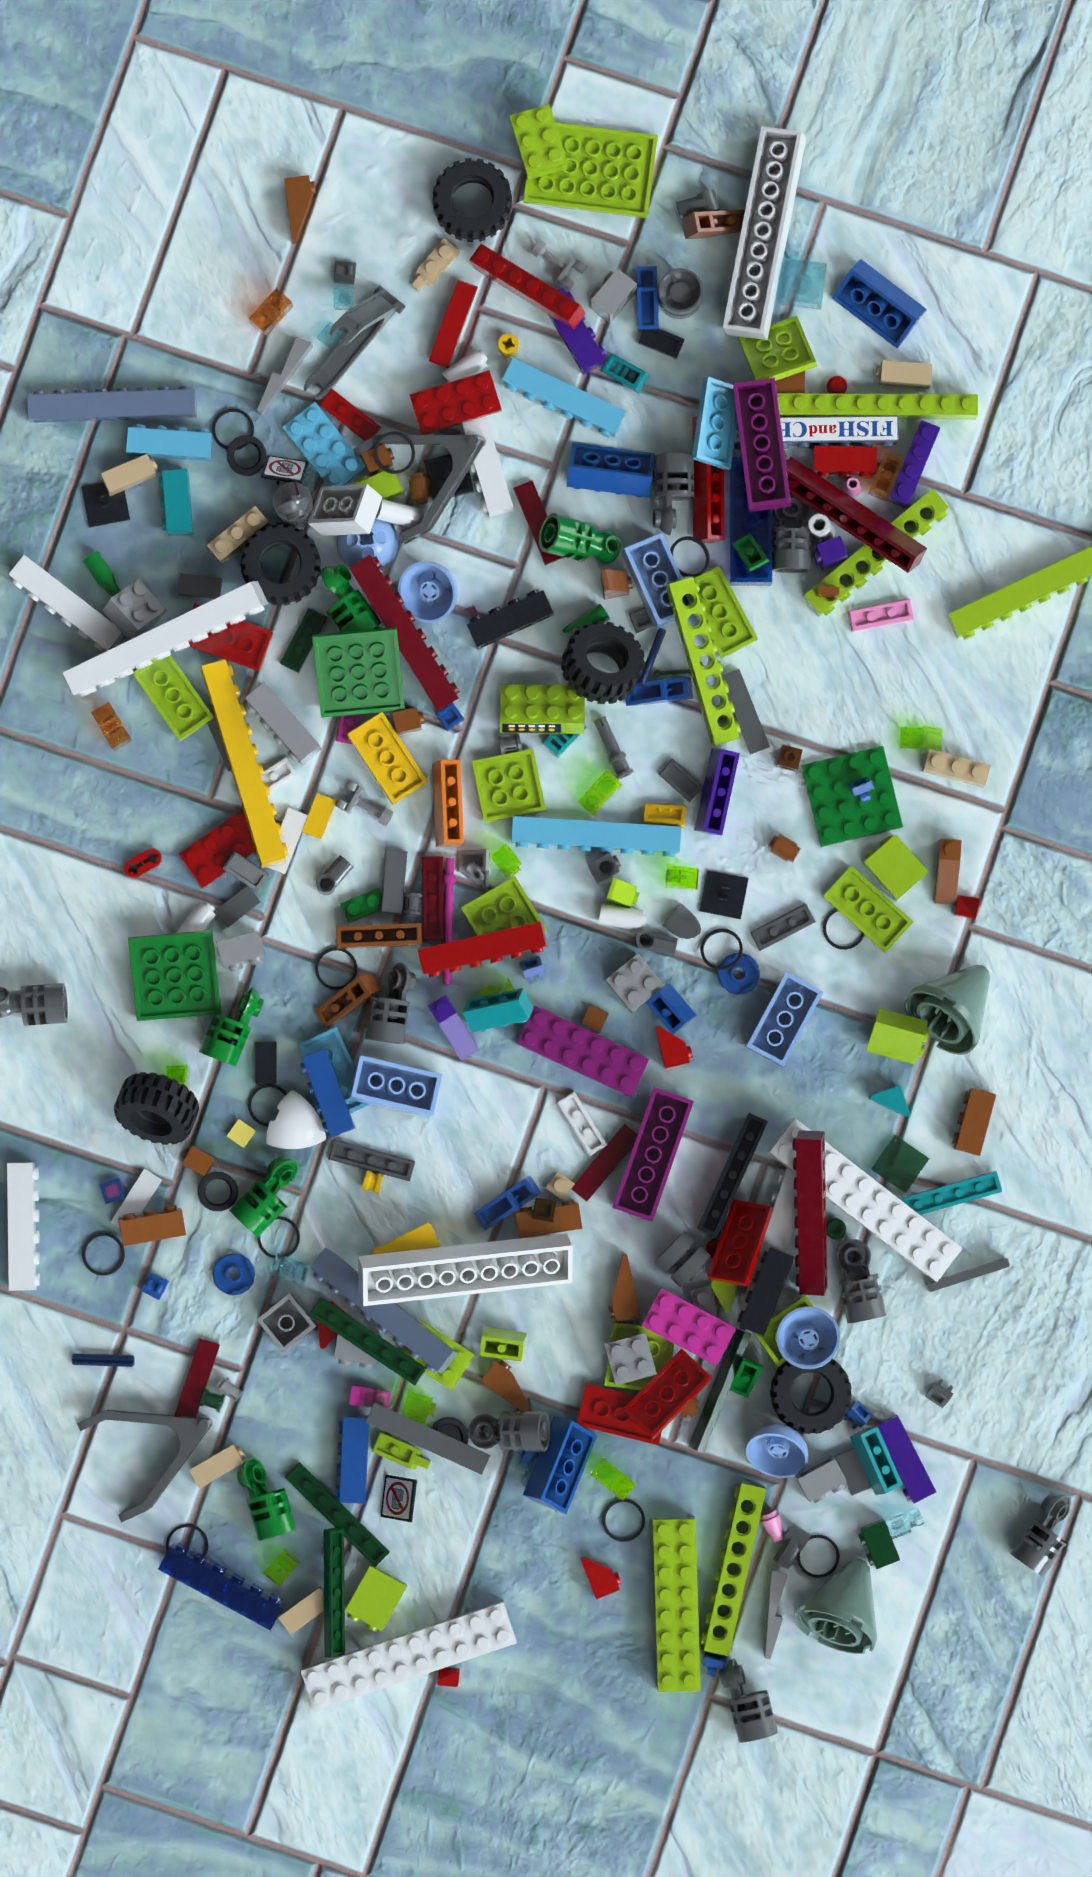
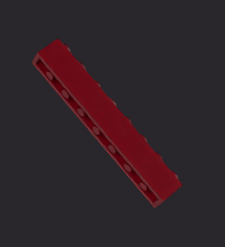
M793 457L786 460L790 494L818 513L825 515L834 524L905 572L909 573L920 564L927 550L925 546Z
M368 555L350 566L349 569L386 628L397 627L399 650L434 707L439 711L459 699L457 694L460 691L454 682L449 683L446 676L449 673L443 664L438 665L435 658L438 655L432 646L427 647L424 640L427 638L422 629L415 628L413 622L416 620L410 610L405 611L402 607V604L405 602L399 592L394 594L391 586L394 584L388 574L383 576L380 568L383 566L377 556L372 558L371 555Z
M799 1130L797 1137L793 1138L792 1148L796 1151V1157L793 1159V1170L797 1172V1177H794L793 1188L797 1190V1196L794 1197V1209H797L794 1228L798 1229V1235L795 1236V1248H798V1255L795 1257V1267H799V1274H796L795 1284L796 1287H799V1295L825 1296L828 1287L825 1131Z

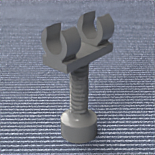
M541 239L538 240L530 253L536 257L543 256L550 263L558 267V269L560 268L562 273L557 278V282L570 290L574 282L566 276L573 267L583 274L587 266L575 256L568 265L546 249L547 244Z
M349 780L345 787L354 792L355 795L350 804L338 799L335 806L348 814L351 813L355 805L359 806L370 814L376 815L379 819L378 823L386 827L394 812L388 808L380 810L360 799L359 797L364 788Z

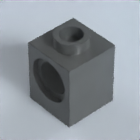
M610 853L588 864V868L597 885L620 873L619 867H621L617 856L614 855L612 857ZM603 862L610 863L611 871L608 873L601 872L599 869L600 864Z

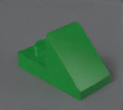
M751 533L732 543L735 551L743 561L747 572H751L769 562Z
M742 1358L729 1391L748 1398L763 1369V1365Z

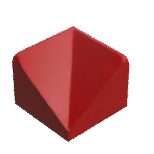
M958 895L954 916L975 920L980 898Z
M448 1667L439 1669L438 1686L457 1687L459 1685L460 1669Z

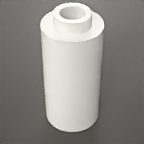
M474 349L441 375L446 383L475 375L487 366L486 361L488 359L481 350L477 351Z
M382 499L375 519L412 528L421 522L422 514L417 507Z
M816 514L811 517L809 529L817 540L825 542L834 538L835 528L825 515Z
M206 901L204 904L199 902L175 933L204 931L216 916L213 912L215 908Z
M602 904L599 924L640 931L641 927L645 928L647 915H643V910Z

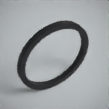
M226 409L214 419L212 425L213 437L217 444L228 450V446L222 444L215 433L216 423L224 414L237 412L244 415L251 425L250 435H254V425L250 416L240 409ZM244 443L238 446L236 450L244 448L249 443Z
M397 431L387 432L376 441L374 458L378 466L385 472L391 474L402 473L413 464L415 447L407 435ZM388 435L403 437L411 447V460L401 470H390L384 467L378 458V445Z
M681 537L670 548L672 556L675 546L683 540L694 541L704 550L706 562L704 568L699 573L687 574L679 569L681 576L698 577L708 568L710 561L708 549L702 541L695 537Z
M835 909L832 912H830L825 918L823 924V933L827 942L833 947L841 950H847L857 946L864 937L863 933L861 934L859 940L850 946H838L829 939L826 932L827 921L831 917V915L838 912V910Z
M716 929L704 937L700 951L704 962L708 966L717 970H725L738 963L743 953V945L739 936L733 931ZM716 933H729L739 943L740 950L737 958L726 966L713 965L704 955L706 941Z
M329 948L318 957L315 964V973L320 983L325 987L333 990L343 989L356 978L357 962L354 956L346 949ZM342 951L353 960L354 974L345 985L338 987L330 986L321 979L318 972L319 962L328 952Z
M265 1084L256 1088L248 1101V1110L251 1117L263 1126H269V1123H263L254 1116L251 1108L252 1099L259 1090L266 1087L276 1088L285 1096L287 1095L284 1089L274 1084Z
M278 1216L275 1220H285L294 1227L297 1235L294 1248L285 1255L275 1256L263 1248L261 1235L257 1237V1241L265 1255L274 1259H283L296 1251L300 1242V1233L293 1221L286 1217Z
M99 1233L87 1240L82 1250V1258L89 1271L96 1275L105 1276L115 1273L122 1266L125 1250L121 1241L114 1235ZM100 1236L113 1238L119 1244L122 1253L118 1266L112 1271L105 1273L92 1269L86 1260L88 1244Z
M618 1499L610 1503L605 1509L602 1519L603 1527L612 1539L628 1542L637 1538L643 1531L645 1515L642 1508L636 1502L629 1499ZM619 1502L633 1504L639 1509L642 1516L640 1530L634 1536L626 1539L615 1537L606 1526L608 1510Z
M192 1524L177 1526L169 1533L166 1540V1551L169 1558L175 1564L182 1567H192L199 1564L208 1552L209 1544L206 1534L202 1529ZM184 1527L198 1530L205 1540L204 1554L198 1561L191 1564L178 1562L173 1558L169 1550L171 1536L175 1531Z
M812 1535L809 1540L814 1538H823L829 1541L834 1546L836 1551V1562L833 1568L827 1573L820 1575L808 1572L801 1564V1551H799L797 1555V1562L799 1567L805 1574L814 1578L826 1577L830 1575L838 1566L840 1558L839 1550L834 1541L829 1537L824 1535Z

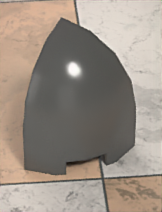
M681 903L663 923L667 930L679 938H695L701 933L699 921Z

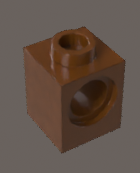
M782 744L776 767L797 772L803 749Z

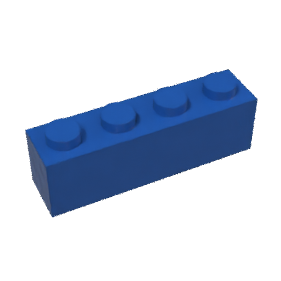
M327 1049L302 1057L303 1062L300 1063L303 1074H308L311 1081L307 1083L311 1095L315 1094L318 1100L314 1104L318 1114H323L325 1122H322L325 1134L330 1133L331 1137H335L356 1129Z
M344 1416L343 1421H339L338 1433L342 1434V1442H338V1455H341V1464L337 1463V1476H340V1485H336V1498H339V1503H366L369 1424L365 1422L367 1417Z

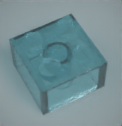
M785 258L779 305L821 309L827 263Z

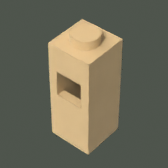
M882 360L881 366H877L876 378L880 379L879 385L929 389L931 386L932 364Z
M145 454L101 473V478L109 496H112L155 478V471L158 468L154 459H149L148 454Z
M234 1443L191 1468L189 1472L200 1489L245 1462L243 1458L246 1455L241 1446L236 1447Z
M321 1586L278 1617L290 1635L324 1611V1589Z

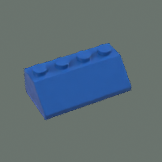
M862 259L851 268L832 296L834 301L897 349L927 310Z
M573 442L566 487L649 498L655 453Z
M554 1416L550 1424L548 1449L545 1452H539L523 1495L536 1503L567 1514L597 1435L572 1420Z

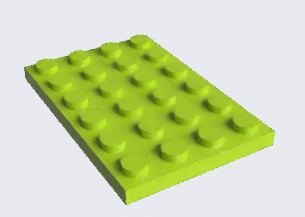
M556 123L568 162V169L529 181L526 177L523 203L647 219L658 135Z

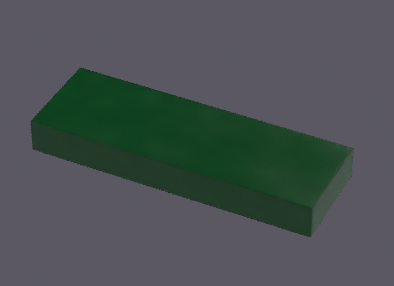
M308 608L280 664L300 673L313 647L312 635L320 634L328 617Z

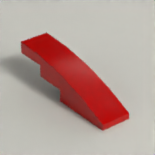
M461 280L457 281L429 362L449 368L478 286Z

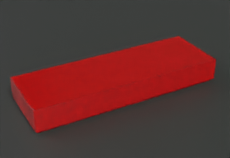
M333 389L329 391L319 404L322 409L363 441L374 437L381 429V426Z

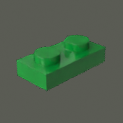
M380 888L340 903L348 923L380 911L382 894Z

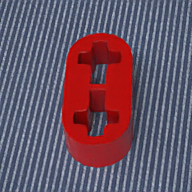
M148 849L126 862L124 865L125 873L131 878H138L157 868L162 862V855L156 849ZM150 853L158 855L155 864L152 862L144 863V861L149 859ZM142 863L143 866L137 869L138 873L135 874L134 872L129 873V869H131L130 864L138 865Z

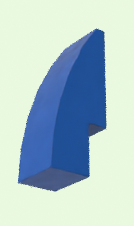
M636 266L638 330L659 329L657 266Z
M680 677L648 681L644 687L637 684L633 692L625 698L626 706L693 699L691 678Z
M528 1176L476 1211L474 1215L486 1231L542 1192L532 1177Z

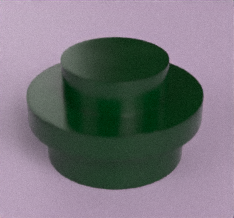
M834 1218L826 1223L827 1236L829 1238L840 1239L845 1235L846 1225L842 1220Z

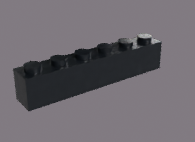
M751 1113L747 1114L699 1221L697 1230L715 1238L717 1237L766 1128L767 1120Z

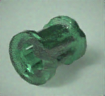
M205 1388L199 1406L203 1407L205 1405L216 1409V1412L220 1413L226 1395H218Z

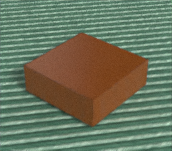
M818 586L817 596L838 598L840 587Z
M589 1005L581 1024L600 1033L609 1013Z

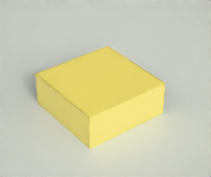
M238 1119L227 1137L245 1148L256 1133V1130Z

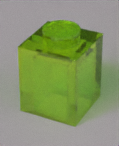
M507 843L490 856V859L505 878L508 875L512 878L521 871L520 866L522 862Z

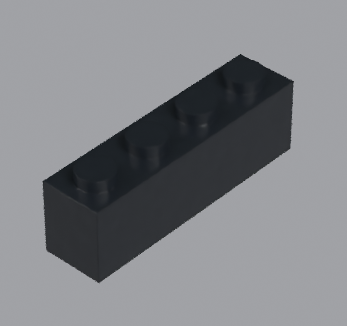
M538 589L527 593V597L519 600V598L513 599L507 603L508 606L502 609L500 606L488 611L489 615L481 617V615L470 619L467 628L477 650L554 616L544 590L540 592Z
M772 1247L769 1248L768 1252L764 1251L760 1263H763L761 1271H756L753 1283H756L753 1291H748L745 1302L748 1303L745 1311L741 1310L737 1322L740 1323V1329L764 1338L794 1262V1256Z

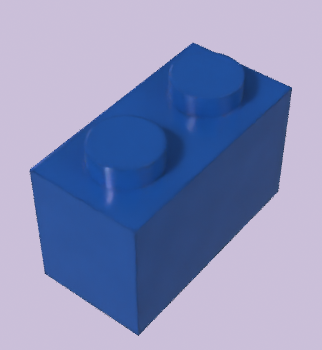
M670 983L660 989L646 1002L672 1035L697 1016Z

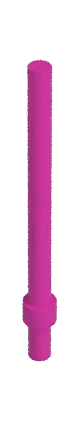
M446 858L445 875H443V883H445L444 943L452 942L453 886L456 884L454 858ZM449 969L443 970V984H451L452 973H449Z

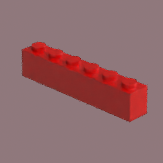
M483 244L479 245L469 259L475 270L572 330L576 328L586 314L579 303Z
M698 416L692 417V452ZM694 460L693 537L703 543L724 541V469Z
M540 921L422 948L417 951L422 973L424 975L428 974L430 978L441 975V971L449 969V973L461 971V966L469 965L470 968L482 966V961L490 960V963L503 961L502 957L510 955L511 959L522 957L523 952L530 950L531 954L544 952L543 947H548L543 922Z

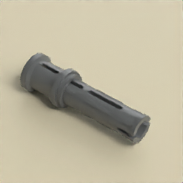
M606 716L600 717L603 726L599 719L594 720L593 722L610 756L608 761L616 771V779L619 780L629 776L634 771L630 769L626 761V753L620 750Z

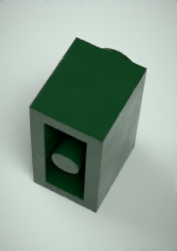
M884 1519L860 1528L861 1533L858 1536L862 1546L866 1545L869 1553L866 1554L870 1566L874 1565L876 1569L900 1561Z

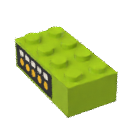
M501 684L500 733L584 734L585 697H579L576 694L577 691L571 690L568 685Z

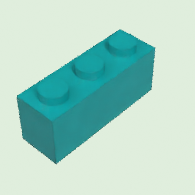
M188 470L162 471V477H159L160 490L163 489L164 497L160 498L161 510H165L166 517L162 518L163 531H167L168 536L194 534Z
M524 988L467 1000L462 1013L472 1033L477 1031L484 1032L495 1027L502 1028L508 1024L526 1022L530 1018L533 1006Z
M878 1427L866 1428L850 1436L875 1495L886 1494L903 1485Z

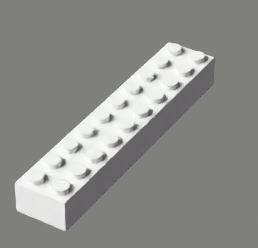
M761 126L723 323V330L727 335L768 340L806 142L802 131Z
M258 581L249 582L63 672V675L73 695L87 696L96 692L97 686L100 688L106 687L116 682L115 677H118V679L127 677L134 673V668L137 670L152 665L151 660L153 659L158 661L170 656L171 650H174V652L183 650L190 646V641H193V643L208 638L207 633L209 632L212 634L218 633L226 629V624L228 623L232 625L245 620V615L248 613L251 616L264 611L263 606L268 604L267 599Z
M792 1118L766 1152L797 1175L796 1170H793V1159L796 1157V1151L792 1148L793 1138L797 1137L799 1130H811L796 1118ZM825 1142L826 1198L928 1278L938 1282L963 1248Z
M567 1234L358 1256L359 1296L363 1306L572 1283V1243Z
M503 1600L302 1668L301 1674L315 1712L516 1644L517 1639Z

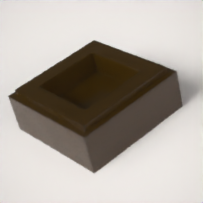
M536 1198L532 1219L553 1222L557 1201Z

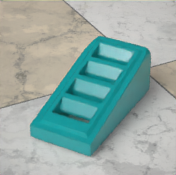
M611 353L601 370L604 374L638 394L649 379L647 372ZM617 361L619 364L615 368L614 372H611L612 367ZM623 366H625L626 368L624 369L621 376H618ZM632 370L633 373L631 374V376H630V378L628 379V381L625 380V379L627 378L628 374L630 373V371Z
M550 734L543 742V745L559 758L581 734H573L571 738L567 734H561L567 740L566 743L557 737L558 734ZM553 739L562 746L560 749L551 742Z

